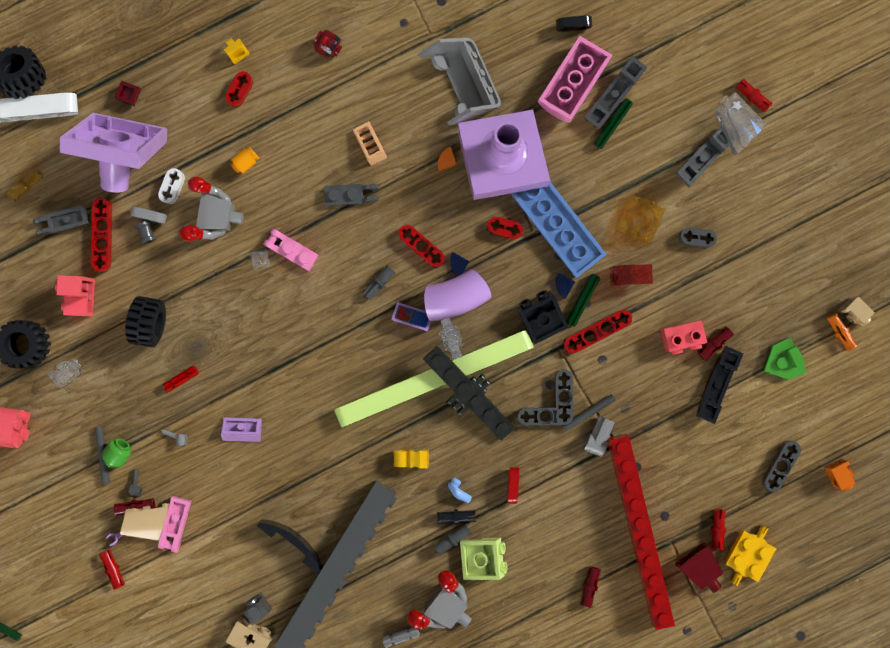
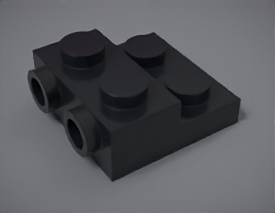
M540 291L537 293L536 298L531 301L530 299H525L516 308L534 344L568 328L559 304L551 291Z

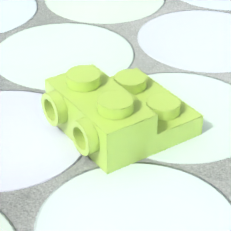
M501 538L460 541L463 580H500L505 576L508 569L507 563L503 562L506 546L504 542H501Z

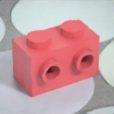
M702 320L660 329L665 352H672V355L682 353L683 349L688 347L691 350L702 348V344L707 343Z

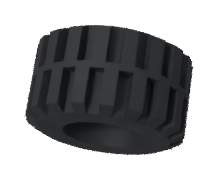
M13 46L12 48L7 47L4 51H0V91L2 94L9 98L19 99L22 97L23 99L27 98L28 95H34L35 91L41 89L40 86H43L45 83L46 72L36 54L30 48Z
M142 296L135 297L129 307L125 324V334L129 344L153 348L158 344L166 321V308L163 300Z
M15 320L7 322V325L0 327L2 329L0 331V359H2V364H8L7 367L16 369L38 366L41 364L40 361H44L47 358L45 354L50 352L47 347L51 346V342H48L47 339L50 336L44 333L46 329L40 327L39 323L28 320ZM22 333L29 340V349L24 355H21L16 349V340Z

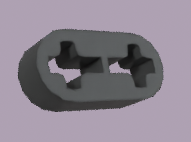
M686 228L679 233V240L686 246L709 248L714 246L717 236L711 230ZM690 232V235L696 236V239L687 241L684 234ZM708 234L712 241L706 244V241L701 240L700 237H705Z

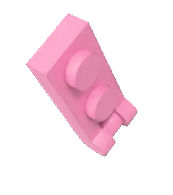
M272 228L270 237L264 241L263 245L310 272L319 255ZM277 238L282 240L279 247L274 244Z
M176 496L171 497L158 548L171 549V552L178 553L192 501ZM168 536L174 538L173 542L168 541Z

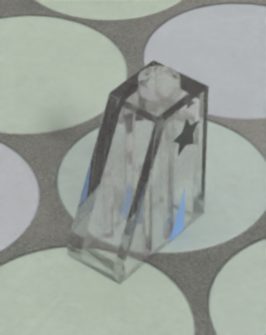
M734 92L730 97L725 95L718 102L720 106L715 110V114L732 153L737 155L767 124Z

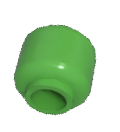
M123 439L110 440L102 452L104 463L111 468L122 467L131 455L129 443Z

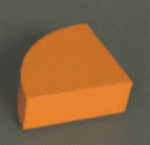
M448 147L441 153L438 159V171L457 166L451 147Z

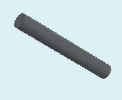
M612 394L573 418L571 423L564 425L565 429L569 431L616 401Z
M103 426L95 427L102 485L109 484L108 466L102 459V452L105 449Z

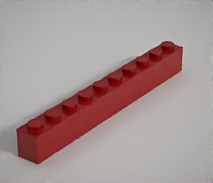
M627 434L609 437L607 440L651 624L656 630L673 627L675 623L630 437Z

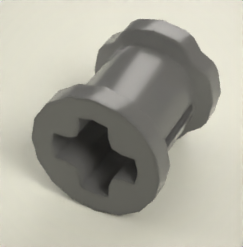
M151 221L141 222L134 226L138 230L141 239L139 241L140 244H148L157 240L151 228Z

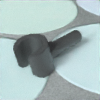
M133 469V481L128 492L132 496L140 497L142 487L137 486L138 469Z

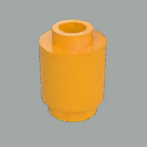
M249 146L247 149L243 148L231 158L233 163L230 165L237 174L240 171L244 174L257 163L256 161L259 157Z

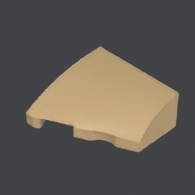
M163 503L162 507L153 509L150 506L140 509H126L120 534L159 541L169 504Z

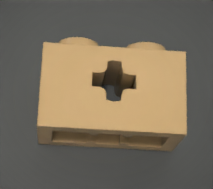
M240 617L226 643L235 648H267L274 635L271 634L268 628L259 627L255 624L251 625L247 617ZM250 634L253 635L252 640L249 639V635H250Z

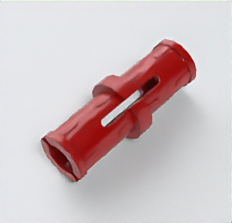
M744 78L735 87L748 98L747 101H752L763 112H766L769 106L773 104L760 93L761 90L755 89Z
M713 509L711 548L724 550V533L727 530L725 527L726 510L719 509L718 511V509Z
M111 549L98 554L105 568L104 573L108 575L113 590L124 586L125 582L119 571L120 566L116 564Z

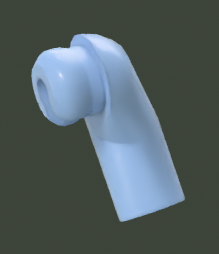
M453 477L448 482V488L455 498L468 504L472 496L459 488L461 481Z

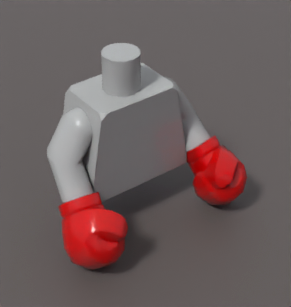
M193 176L188 180L187 187L193 192H201L196 226L186 225L179 230L182 240L188 242L201 239L213 240L224 235L226 231H231L232 223H243L244 213L234 211L235 204L231 202L230 197L225 192L212 186L201 177Z
M444 570L437 576L441 587L424 608V613L422 614L415 609L408 613V623L415 629L426 627L451 629L456 622L466 628L472 620L471 617L464 613L467 609L468 599L464 587L458 582L452 572Z

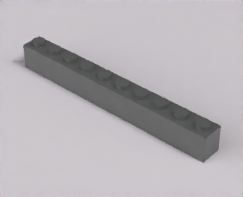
M376 480L274 648L306 647L304 642L307 638L309 640L312 638L316 631L313 627L317 622L321 623L326 613L324 610L326 606L331 607L336 599L334 593L337 589L341 590L347 581L344 579L347 572L351 574L356 566V563H354L357 556L361 558L367 548L364 546L366 541H371L377 531L374 528L378 523L380 525L383 523L387 516L384 513L387 507L392 508L397 500L394 497L396 491Z

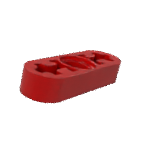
M404 225L400 228V239L429 265L438 268L444 264V254L410 225ZM404 230H412L411 235L414 238L416 235L419 236L413 245L410 244L412 240L409 237L403 238ZM419 241L427 243V249L424 252H420L416 248ZM431 247L434 249L431 253L435 256L440 255V263H432L433 258L430 255L427 258L424 256L430 251Z

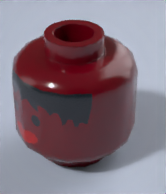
M327 29L323 32L320 30L313 42L315 51L328 59L333 55L337 57L342 49V46L339 45L341 42L340 37Z

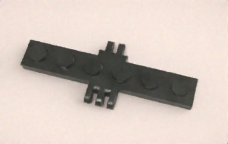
M438 345L423 358L455 392L446 403L450 405L456 401L451 408L456 410L461 406L456 412L459 416L470 408L501 441L515 429V426L484 395L487 392L486 387L491 382L487 379L481 384L480 382L485 379L483 374L477 378L473 376L469 379Z

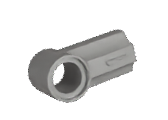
M599 416L592 433L588 435L584 443L583 450L602 457L607 448V440L615 422Z

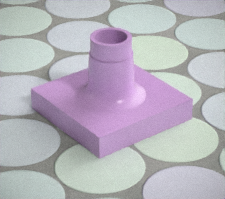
M533 110L458 123L457 131L473 200L549 186L550 177Z
M92 113L60 137V153L98 160L100 187L108 192H124L129 188L130 168L140 169L167 143V128Z

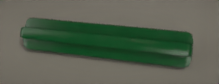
M627 98L622 101L595 140L594 145L597 148L602 149L633 105L632 101Z
M595 274L590 275L566 320L567 324L573 327L576 326L600 281L599 276Z

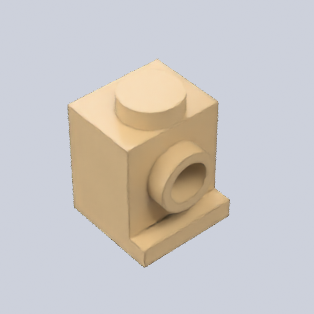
M859 296L850 297L837 310L839 313H846V318L851 323L860 324L862 327L871 321L870 317L875 313Z

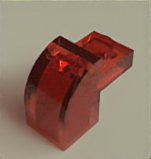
M652 264L610 267V286L653 284Z

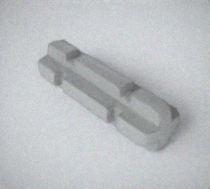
M410 627L409 630L404 629L392 633V636L390 634L382 638L383 645L387 648L392 646V644L396 645L408 641L410 638H417L420 636L419 629Z

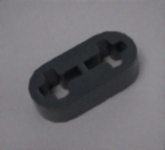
M588 15L563 17L556 20V30L558 32L581 31L593 27L592 16Z

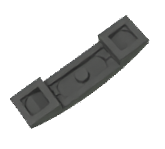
M632 56L584 118L600 129L648 67Z
M722 125L683 164L675 175L690 187L711 163L729 147L736 137Z

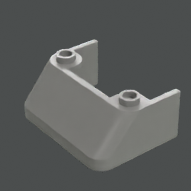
M438 39L417 54L419 58L431 57L432 64L436 69L446 70L460 101V104L455 107L456 117L447 122L448 125L471 121L500 107L501 100L479 50L472 39Z

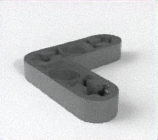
M561 369L555 374V407L522 408L517 413L518 421L523 425H567L573 420V376L571 372ZM563 372H565L566 376H569V379L565 380V386H569V389H558L559 385L562 386V380H559V376H562ZM563 391L569 394L567 402L559 400V394ZM558 405H569L570 408H565L566 414H569V418L565 419L566 421L559 418V415L563 413V408H558ZM524 411H527L529 415H534L533 411H537V422H534V418H528L527 422H524L521 415H524ZM543 411L550 413V419L546 422L540 419V413Z

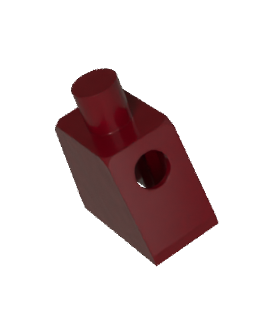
M704 542L675 563L701 590L706 586L709 587L712 593L721 589L722 586L717 578L723 572L710 547Z

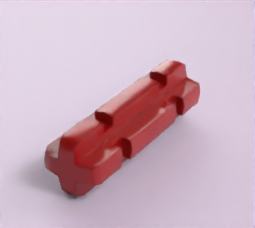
M191 366L187 371H183L171 378V381H166L163 383L164 390L171 392L175 387H179L189 381L190 378H194L199 374L198 369L195 366Z

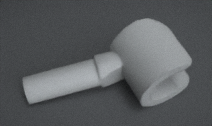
M164 429L162 430V434L176 439V445H187L188 436L186 434H176Z

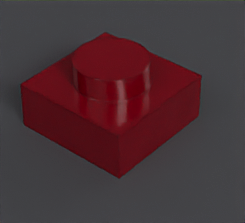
M121 80L115 99L135 107L141 88Z

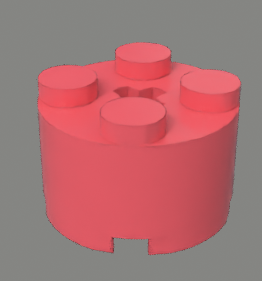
M0 407V447L17 449L23 441L28 440L30 431L27 430V425L30 420V412Z

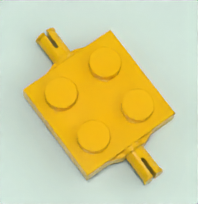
M761 525L757 534H751L742 529L739 532L723 562L735 571L730 581L734 585L738 586L743 576L750 577L757 582L762 577L777 549L763 539L769 530L767 527Z

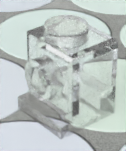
M72 359L71 361L64 360L55 367L56 370H49L47 375L58 388L69 385L83 372L78 361Z

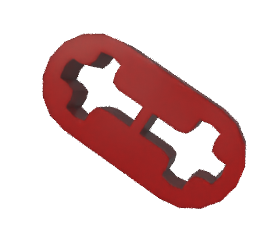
M242 71L234 77L225 95L226 101L232 107H239L244 103L253 85V79L250 74ZM246 77L248 83H243L241 86L242 83L239 80ZM237 94L239 100L233 101L231 95L235 96Z
M492 217L487 224L488 231L491 234L508 239H518L523 233V227L520 223L501 217ZM499 221L498 225L504 226V229L497 228L494 231L493 226H490V224ZM513 226H517L519 233L513 236L511 231L506 230V227L513 228Z
M509 467L507 503L517 504L519 467Z

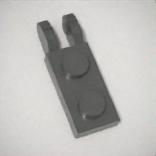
M378 185L324 186L325 205L338 206L379 201L378 196L364 197L363 191H375L378 189Z
M84 205L49 213L46 216L33 219L34 224L48 222L49 226L48 228L37 230V236L90 225L86 206Z

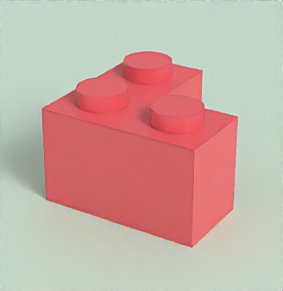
M58 275L55 281V290L57 295L64 296V300L61 303L63 315L93 317L95 279L82 276Z

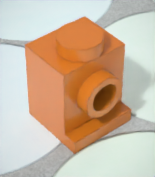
M839 459L824 467L834 488L847 491L856 484L853 479L854 474L852 470L847 467L850 465L849 461Z

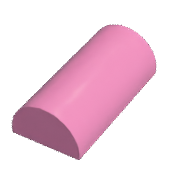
M579 36L539 98L538 103L552 116L564 122H571L613 55Z

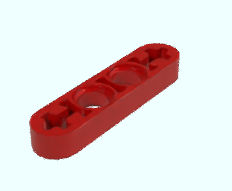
M99 197L92 203L91 266L95 271L106 272L111 267L112 204L108 199ZM103 202V204H106V208L101 210L98 208V205H102ZM98 214H99V215L104 214V215H106V218H105V217H101V216L98 217ZM104 220L107 226L104 230L100 231L97 228V224L99 221ZM100 239L106 241V247L102 250L97 247V242ZM97 252L106 253V256L102 255L101 258L100 255H97ZM102 259V261H105V265L100 267L97 265V262H100Z
M620 310L567 337L563 343L564 349L568 353H577L630 325L632 314L627 310ZM621 313L622 315H627L628 318L625 319L626 323L624 324V322H619L616 324L618 326V328H616L615 323L611 320V318L614 317L615 321L621 317ZM603 322L611 324V330L608 333L601 330ZM588 330L592 331L595 335L594 339L590 342L584 338V334ZM580 335L581 341L585 345L582 346L581 343L575 345V350L568 348L569 340L575 342L579 340L577 336Z

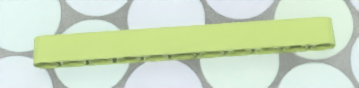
M524 330L452 361L467 376L534 348L527 330ZM430 369L336 408L334 411L340 426L344 427L443 386L446 383L433 369Z

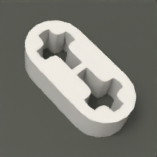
M176 168L167 171L158 193L159 199L166 204L176 202L185 181L183 172ZM177 173L179 180H175L173 183L171 176ZM170 191V194H172V198H167L166 200V196H164V193H168Z

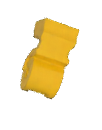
M412 449L393 450L394 467L428 469L429 449H420L417 452Z

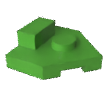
M790 337L771 345L769 356L762 370L786 380H791L807 372L804 366L806 363L798 347L794 346Z

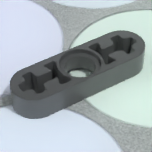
M787 440L780 446L762 479V485L766 490L777 492L781 489L800 455L801 447L797 442ZM788 446H792L794 449L793 453L789 452ZM782 455L787 456L790 460L783 458ZM779 461L786 463L785 470H777V463ZM773 471H774L775 473L781 475V477H778V476L772 474ZM769 479H774L776 485L770 486V483H768Z

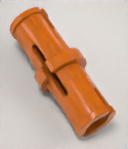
M838 312L828 316L826 319L835 331V337L840 339L845 350L850 351L857 347V343L849 333V327L844 325Z

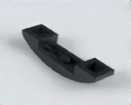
M728 346L723 348L706 383L699 403L697 417L712 424L716 423L722 408L720 405L733 373L737 371L744 353Z
M262 519L258 523L257 527L271 538L278 532L307 555L302 562L315 573H319L322 568L320 559L312 546L299 533L284 524Z

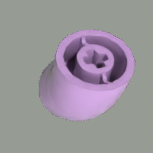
M472 269L453 279L427 285L424 294L427 317L430 321H438L467 313L490 300L492 297L491 291L485 280Z

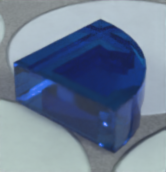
M452 252L450 259L451 268L454 274L459 276L463 274L469 261Z
M558 273L555 283L557 291L563 298L566 299L575 281Z

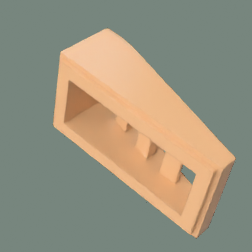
M370 121L353 129L370 166L387 158ZM370 130V133L360 137V134ZM372 137L374 138V139H372V140H370V141H368V142H366V143H363L364 141H366V140H368V139H370V138H372ZM377 144V146L367 151V148Z

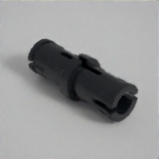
M454 509L453 512H437V517H445L444 519H437V523H455V525H459L460 522H476V517H468V515H476L475 510L458 511V509Z

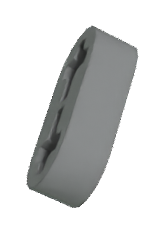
M131 206L129 214L132 217L165 224L167 219L166 214Z

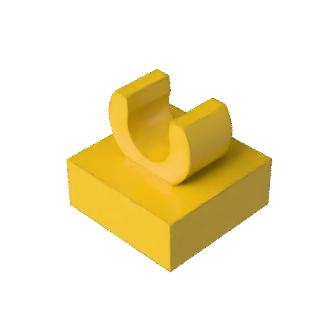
M232 38L225 41L228 47L224 51L234 64H237L250 54L240 39H237L235 42Z

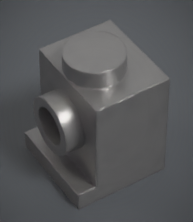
M260 593L245 604L247 608L243 613L251 625L268 615L272 607L263 594Z

